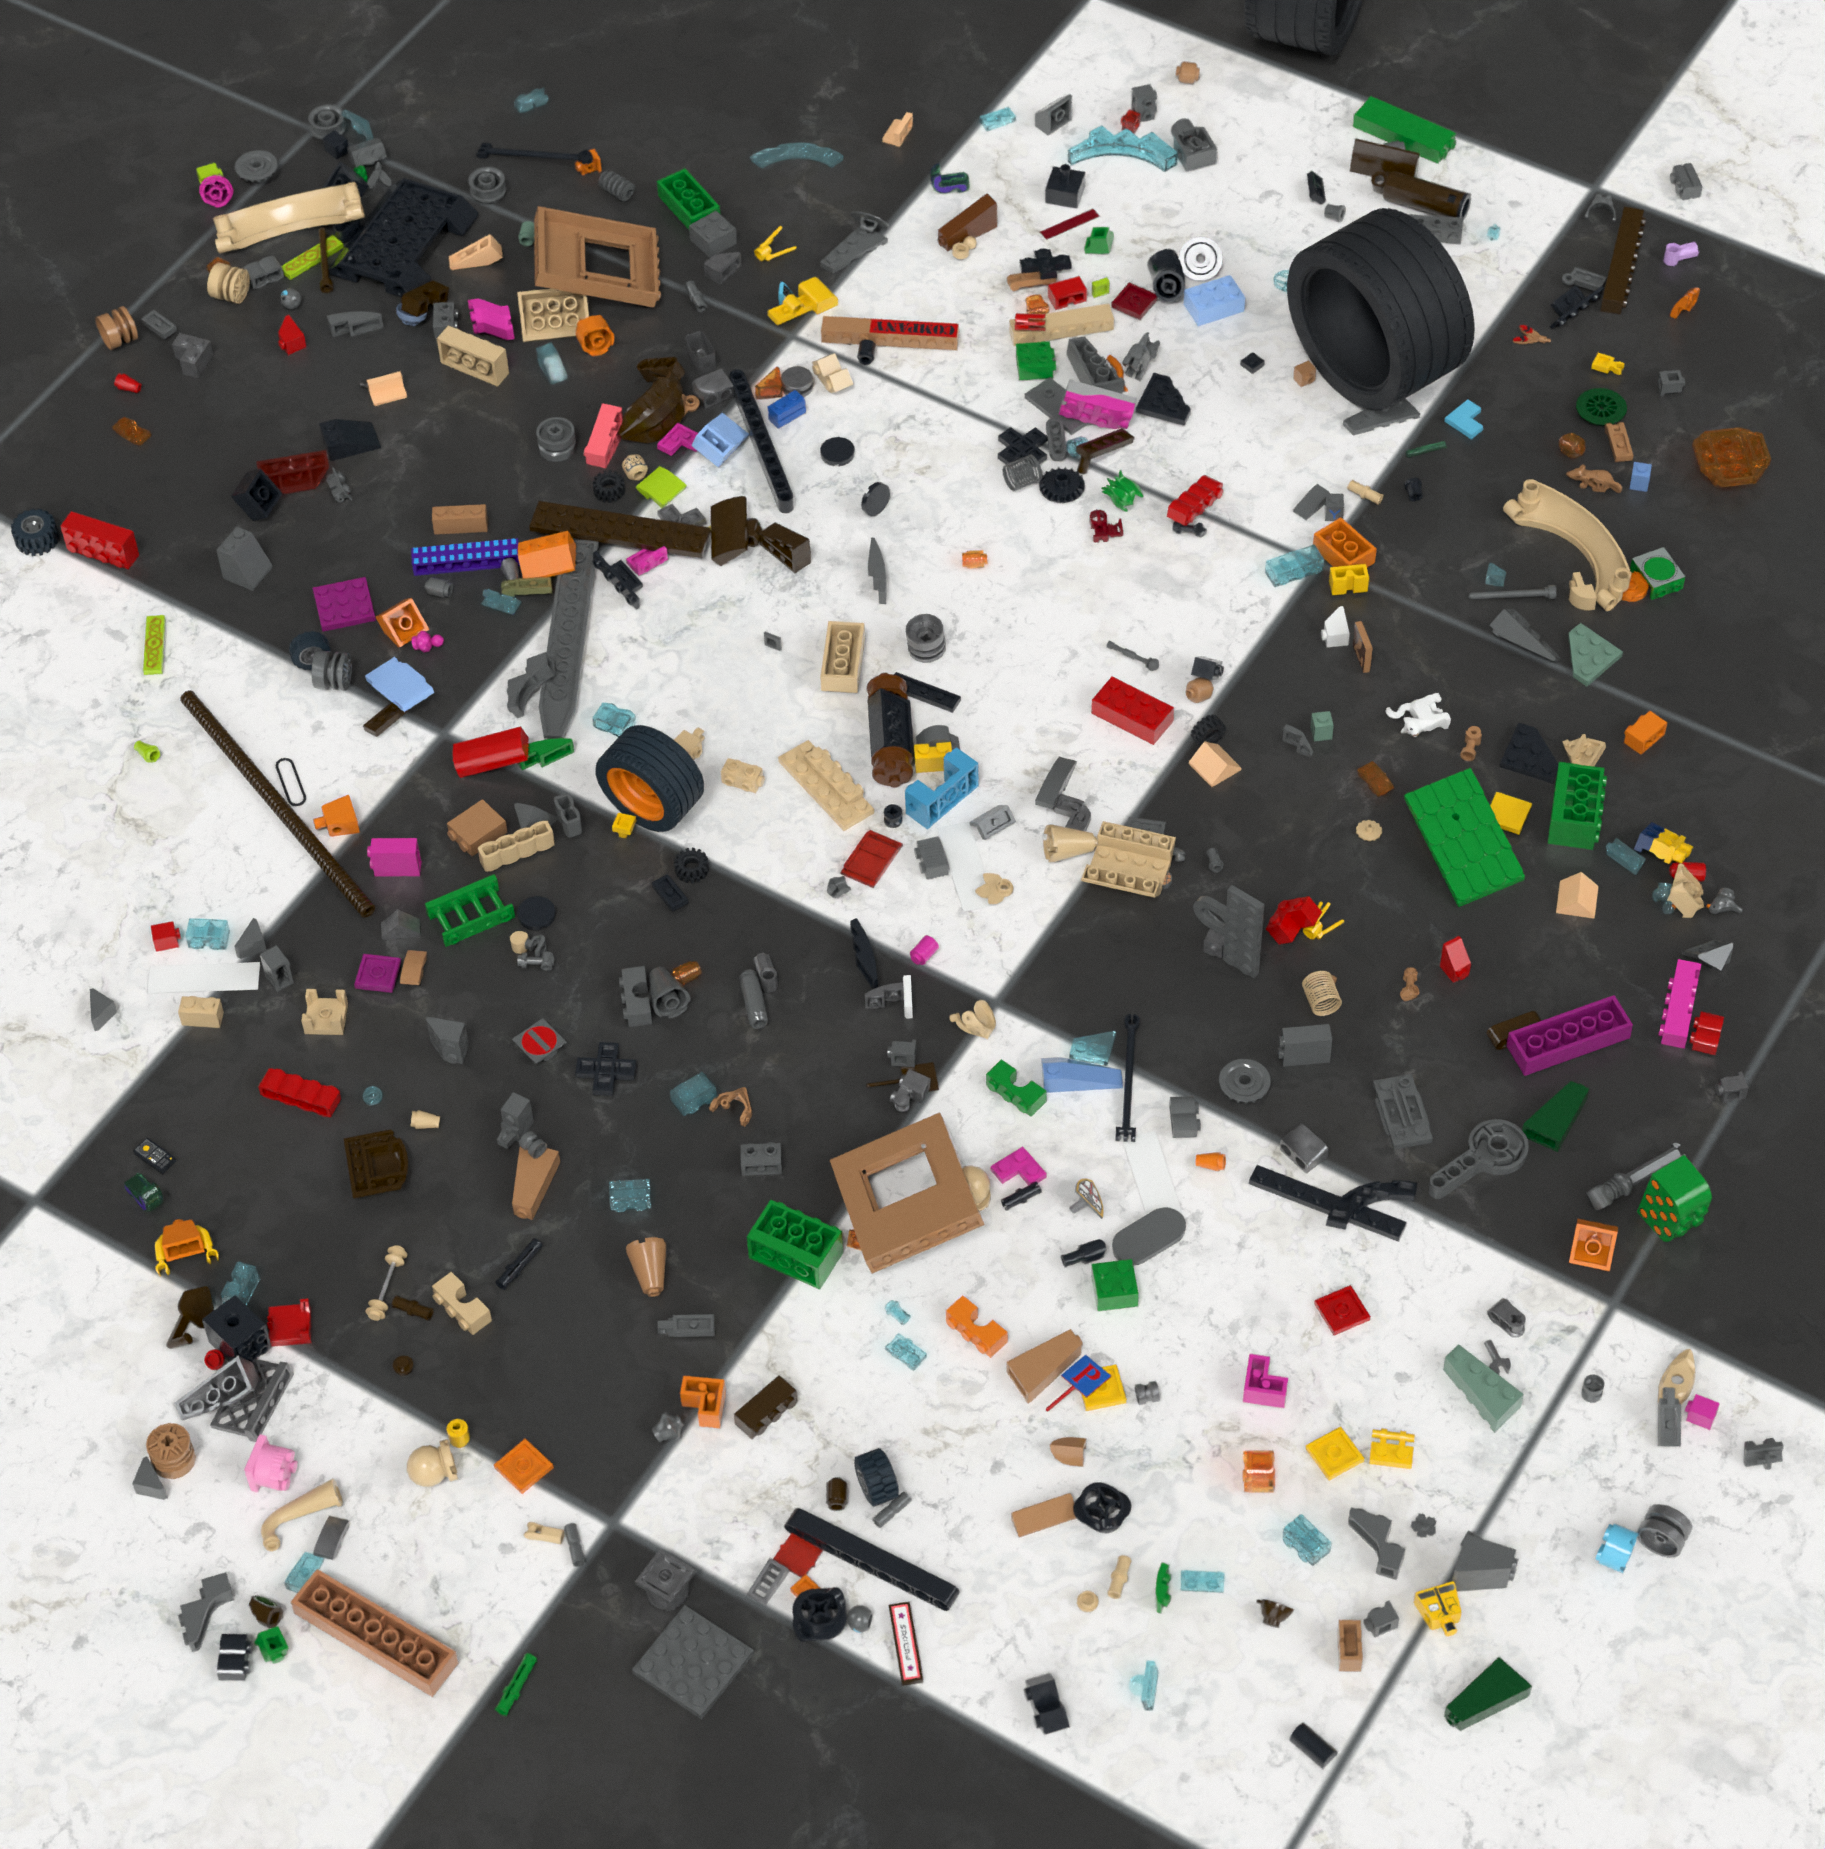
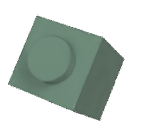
M1330 711L1312 713L1310 728L1313 740H1331L1334 725Z

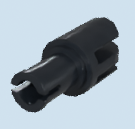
M1101 1239L1081 1244L1076 1251L1061 1255L1062 1264L1066 1268L1079 1262L1086 1265L1102 1259L1105 1255L1106 1244Z

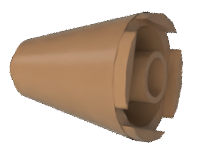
M655 1237L645 1238L643 1243H639L638 1240L629 1243L626 1246V1253L643 1293L648 1294L649 1297L660 1295V1292L664 1289L666 1242L662 1238Z

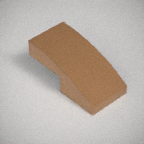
M407 951L401 972L400 984H420L423 977V967L427 960V952Z

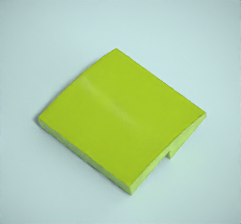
M659 466L639 483L636 489L647 500L651 498L658 506L663 508L686 489L687 485L673 473Z

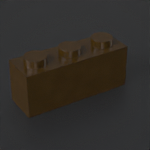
M778 1375L734 1413L735 1425L751 1439L763 1434L767 1426L772 1422L778 1421L782 1413L795 1406L797 1402L796 1389Z

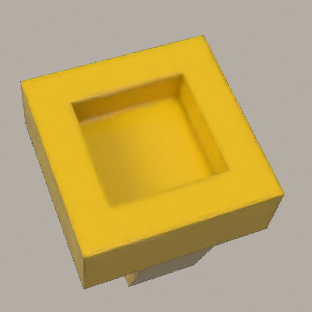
M618 813L612 825V831L617 832L619 837L627 838L628 835H631L635 826L636 816Z

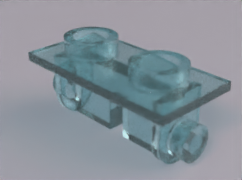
M545 87L534 89L527 95L522 94L518 96L514 107H517L519 113H525L534 109L532 103L535 104L536 108L547 104L549 98L547 95H544Z
M489 588L483 591V596H485L481 603L483 606L514 615L521 604V601L516 599L515 596L500 595L499 592L492 591Z
M1617 838L1613 843L1609 842L1606 846V854L1635 875L1646 860Z
M1181 1570L1180 1591L1224 1593V1572Z

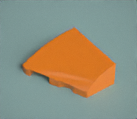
M1696 287L1688 290L1675 304L1670 317L1676 319L1683 309L1690 311L1698 300L1700 289Z

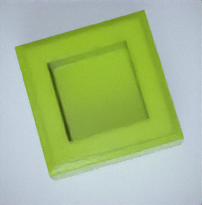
M1108 277L1092 282V296L1094 298L1109 294L1110 281Z

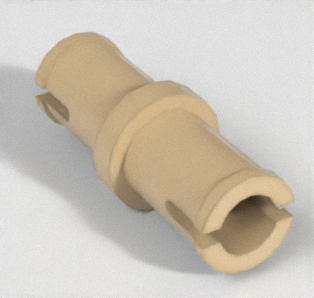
M1353 479L1347 487V490L1360 495V498H1366L1377 505L1381 503L1384 496L1370 489V486H1364Z
M1120 1555L1115 1571L1111 1573L1112 1581L1107 1593L1113 1599L1121 1597L1124 1583L1128 1580L1127 1573L1132 1562L1128 1556Z

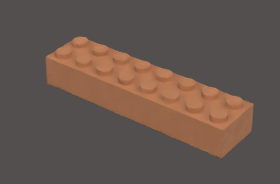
M316 1569L291 1601L294 1614L431 1697L435 1695L458 1665L457 1655L454 1650Z

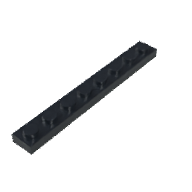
M1256 1165L1249 1179V1185L1329 1215L1333 1205L1341 1199L1338 1195ZM1367 1206L1357 1211L1348 1222L1398 1242L1407 1225L1406 1221Z

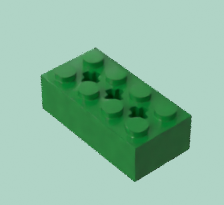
M682 169L657 181L658 196L688 230L689 225L714 211L720 214V206L686 169Z

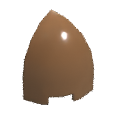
M1064 1437L1056 1439L1050 1444L1051 1453L1063 1464L1083 1467L1086 1438Z

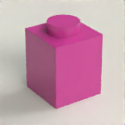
M1696 1394L1693 1401L1689 1400L1685 1409V1412L1688 1413L1686 1421L1710 1430L1720 1403Z

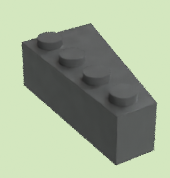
M1085 336L1069 339L1066 355L1079 381L1123 394L1125 380L1122 377L1119 378L1116 374L1117 371L1107 365V360L1103 356L1098 355L1097 349Z

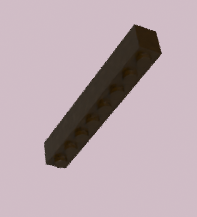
M1624 207L1602 299L1601 312L1621 315L1622 308H1626L1628 298H1625V296H1629L1630 286L1628 285H1631L1633 275L1630 273H1634L1636 263H1633V261H1637L1638 251L1636 250H1639L1641 240H1638V238L1642 239L1643 228L1641 227L1645 226L1646 217H1643L1644 210L1630 207Z

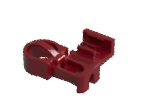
M1097 509L1090 513L1089 523L1091 529H1094L1095 535H1093L1094 543H1099V540L1108 542L1109 535L1110 537L1123 536L1121 518L1115 525H1112V523L1107 525L1106 512Z

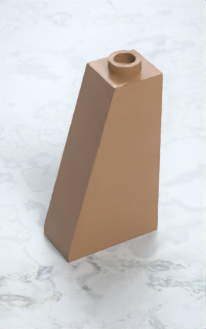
M520 1147L512 1201L514 1215L522 1219H534L560 1164L559 1151L547 1148L539 1158L534 1159L528 1154V1150Z
M1069 1329L1007 1361V1374L1027 1403L1032 1402L1081 1356L1082 1340Z

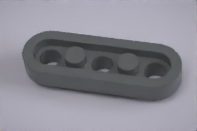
M1051 418L1046 422L1049 455L1055 461H1062L1067 457L1063 422L1058 418Z

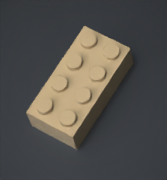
M447 326L437 338L442 364L495 386H499L509 374L506 349L501 346L494 345L450 326Z
M828 621L820 676L821 691L858 693L865 642V623Z

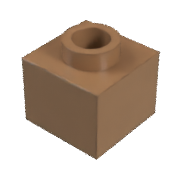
M1309 360L1294 367L1293 379L1300 387L1315 381L1316 368Z

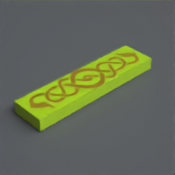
M332 235L326 239L328 257L344 248L343 243ZM320 243L281 266L283 274L292 280L320 263Z
M165 615L146 616L144 675L162 674Z

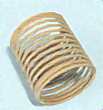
M1313 972L1303 980L1304 992L1315 1015L1325 1016L1339 1009L1342 1001L1329 972Z

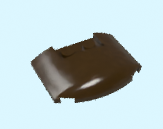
M391 1129L344 1138L353 1199L399 1190L403 1187L408 1174V1156L402 1140L393 1136L394 1131Z

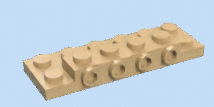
M807 740L778 757L779 763L843 831L874 814V808L863 798L864 791L861 785H855L852 782L851 775L848 772L844 773L842 771L841 765L837 760L834 762L831 760L830 753L826 749L816 748Z

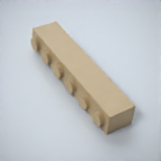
M1109 304L1047 313L1046 318L1043 319L1046 321V324L1042 325L1046 328L1045 331L1015 330V319L1009 320V333L1013 346H1016L1017 343L1042 342L1114 330V317Z

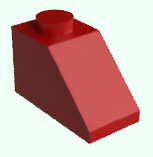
M287 315L278 332L280 339L278 344L281 350H285L290 355L306 348L304 334L292 318Z
M1458 936L1443 944L1440 968L1453 983L1465 979L1470 973L1471 962L1463 941Z

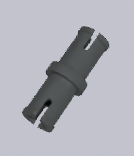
M688 281L685 289L689 293L690 301L694 303L698 312L705 311L707 305L702 298L701 291L697 289L694 281Z

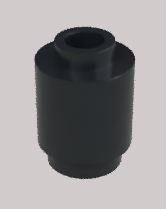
M865 339L859 343L857 358L863 365H869L874 360L876 344L873 341Z

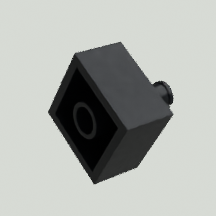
M1063 164L1061 167L1053 166L1045 188V203L1077 209L1085 188V171L1073 170L1068 164Z
M260 468L246 472L231 497L252 521H257L268 517L283 493Z

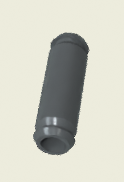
M752 969L744 970L740 974L739 979L749 1024L754 1029H761L767 1025L768 1018L758 973Z

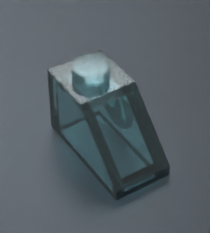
M552 342L536 348L538 364L551 384L567 379L559 353Z

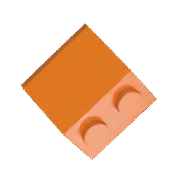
M412 598L404 599L376 616L384 633L398 647L411 641L412 637L417 636L420 631L429 630Z
M1577 1219L1569 1263L1610 1271L1618 1227Z

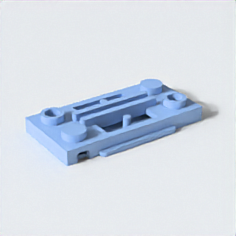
M395 657L365 675L367 682L404 712L434 693L433 688L425 682L426 680L407 663L398 662Z

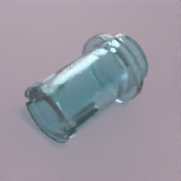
M890 1300L886 1304V1313L888 1315L891 1314L901 1325H905L911 1318V1315L899 1306L898 1301Z

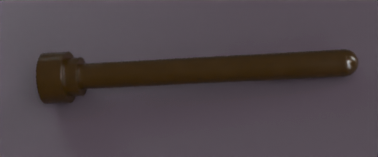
M320 228L322 280L319 285L321 292L330 293L333 291V282L329 279L326 231L324 228Z

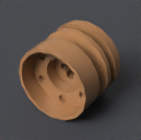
M124 306L119 307L118 311L116 309L112 310L113 319L108 313L102 314L95 319L99 333L110 350L122 346L121 337L126 343L130 342V338L132 340L138 339L134 320Z
M174 1423L163 1424L152 1430L147 1437V1452L152 1466L159 1476L165 1479H177L189 1473L194 1467L196 1461L195 1450L189 1433L184 1427Z

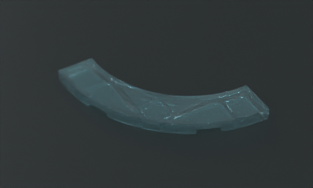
M810 143L781 144L776 148H767L751 156V161L762 169L772 163L795 158L815 160L831 168L844 160L843 155L827 147H817L816 144Z

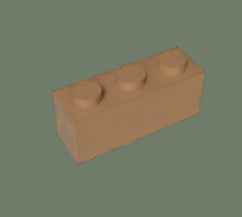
M486 504L432 507L434 534L488 532Z

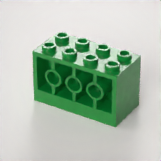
M1559 762L1547 844L1593 850L1594 842L1598 843L1602 823L1599 816L1603 814L1605 788L1603 787H1606L1607 776H1604V768Z
M773 1200L769 1201L747 1235L750 1259L819 1290L843 1254L842 1231L839 1228L822 1223L818 1218H811L804 1215L800 1210H793L785 1204Z

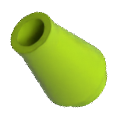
M141 740L134 744V749L146 762L153 763L159 759L160 751L157 746L142 742Z

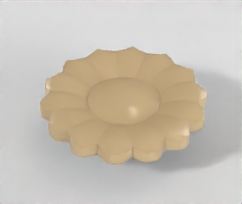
M1362 821L1356 827V833L1359 835V838L1369 842L1380 838L1382 834V827L1375 821Z

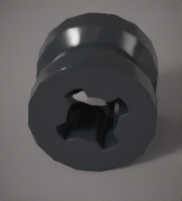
M896 804L886 806L883 812L885 825L889 828L899 827L903 821L901 807Z

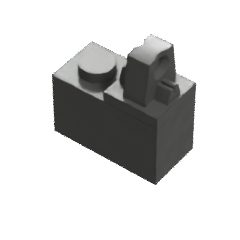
M514 1092L501 1109L502 1130L497 1138L498 1145L507 1149L515 1141L519 1142L521 1137L527 1133L534 1123L530 1100Z

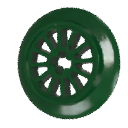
M1605 388L1587 390L1578 397L1576 402V408L1580 416L1588 422L1600 426L1620 421L1627 412V404L1624 398L1617 392Z

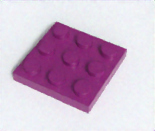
M366 577L313 588L323 632L376 621Z

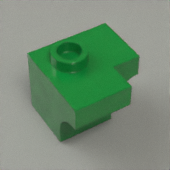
M1093 227L1091 236L1087 237L1085 243V254H1109L1114 239L1113 231H1110L1109 227Z

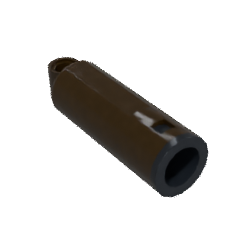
M1379 171L1375 172L1371 177L1374 191L1380 194L1383 193V198L1387 201L1437 216L1463 218V221L1468 213L1471 203V194L1397 171L1390 172L1388 177L1384 172Z

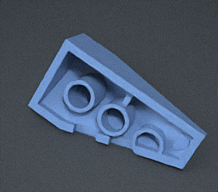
M1063 1057L1041 1058L1043 1087L1047 1093L1123 1088L1120 1069Z

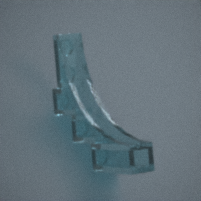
M1101 125L1089 132L1088 139L1068 150V163L1073 166L1081 161L1095 157L1125 156L1146 161L1166 172L1177 165L1178 152L1153 132L1139 139L1128 129L1113 135Z

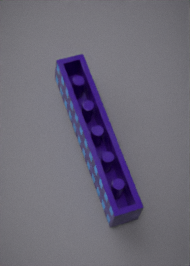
M516 538L411 548L414 576L495 569L501 568L502 561L508 558H513L518 563V566H520L518 559L519 541Z

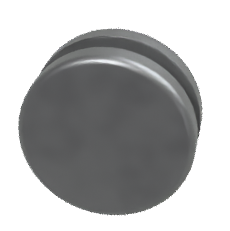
M801 366L786 369L781 375L783 393L788 395L796 390L803 397L809 395L813 390L812 373L807 368Z

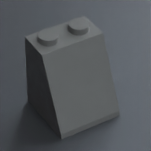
M236 526L217 549L223 579L253 591L273 568L252 532Z
M1466 1534L1452 1581L1455 1583L1456 1591L1507 1588L1508 1582L1514 1580L1519 1560L1515 1558L1516 1549Z

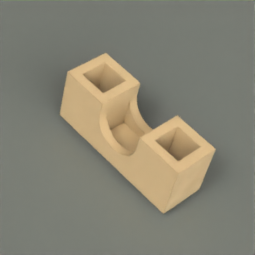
M452 1272L432 1286L433 1298L438 1305L442 1304L451 1318L455 1317L464 1331L468 1330L474 1335L492 1321L490 1310L478 1298L469 1303L459 1302L466 1296L464 1284Z

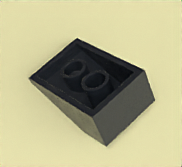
M333 419L319 423L322 439L330 461L381 448L372 422Z

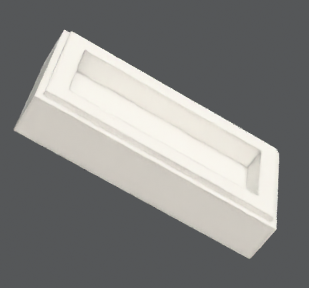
M911 975L903 977L906 1019L913 1018Z

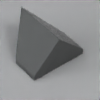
M521 803L514 805L521 829L530 828L533 824L540 821H548L549 825L552 826L558 820L556 816L535 806Z

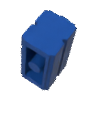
M794 390L767 406L769 421L779 429L806 413L804 397Z

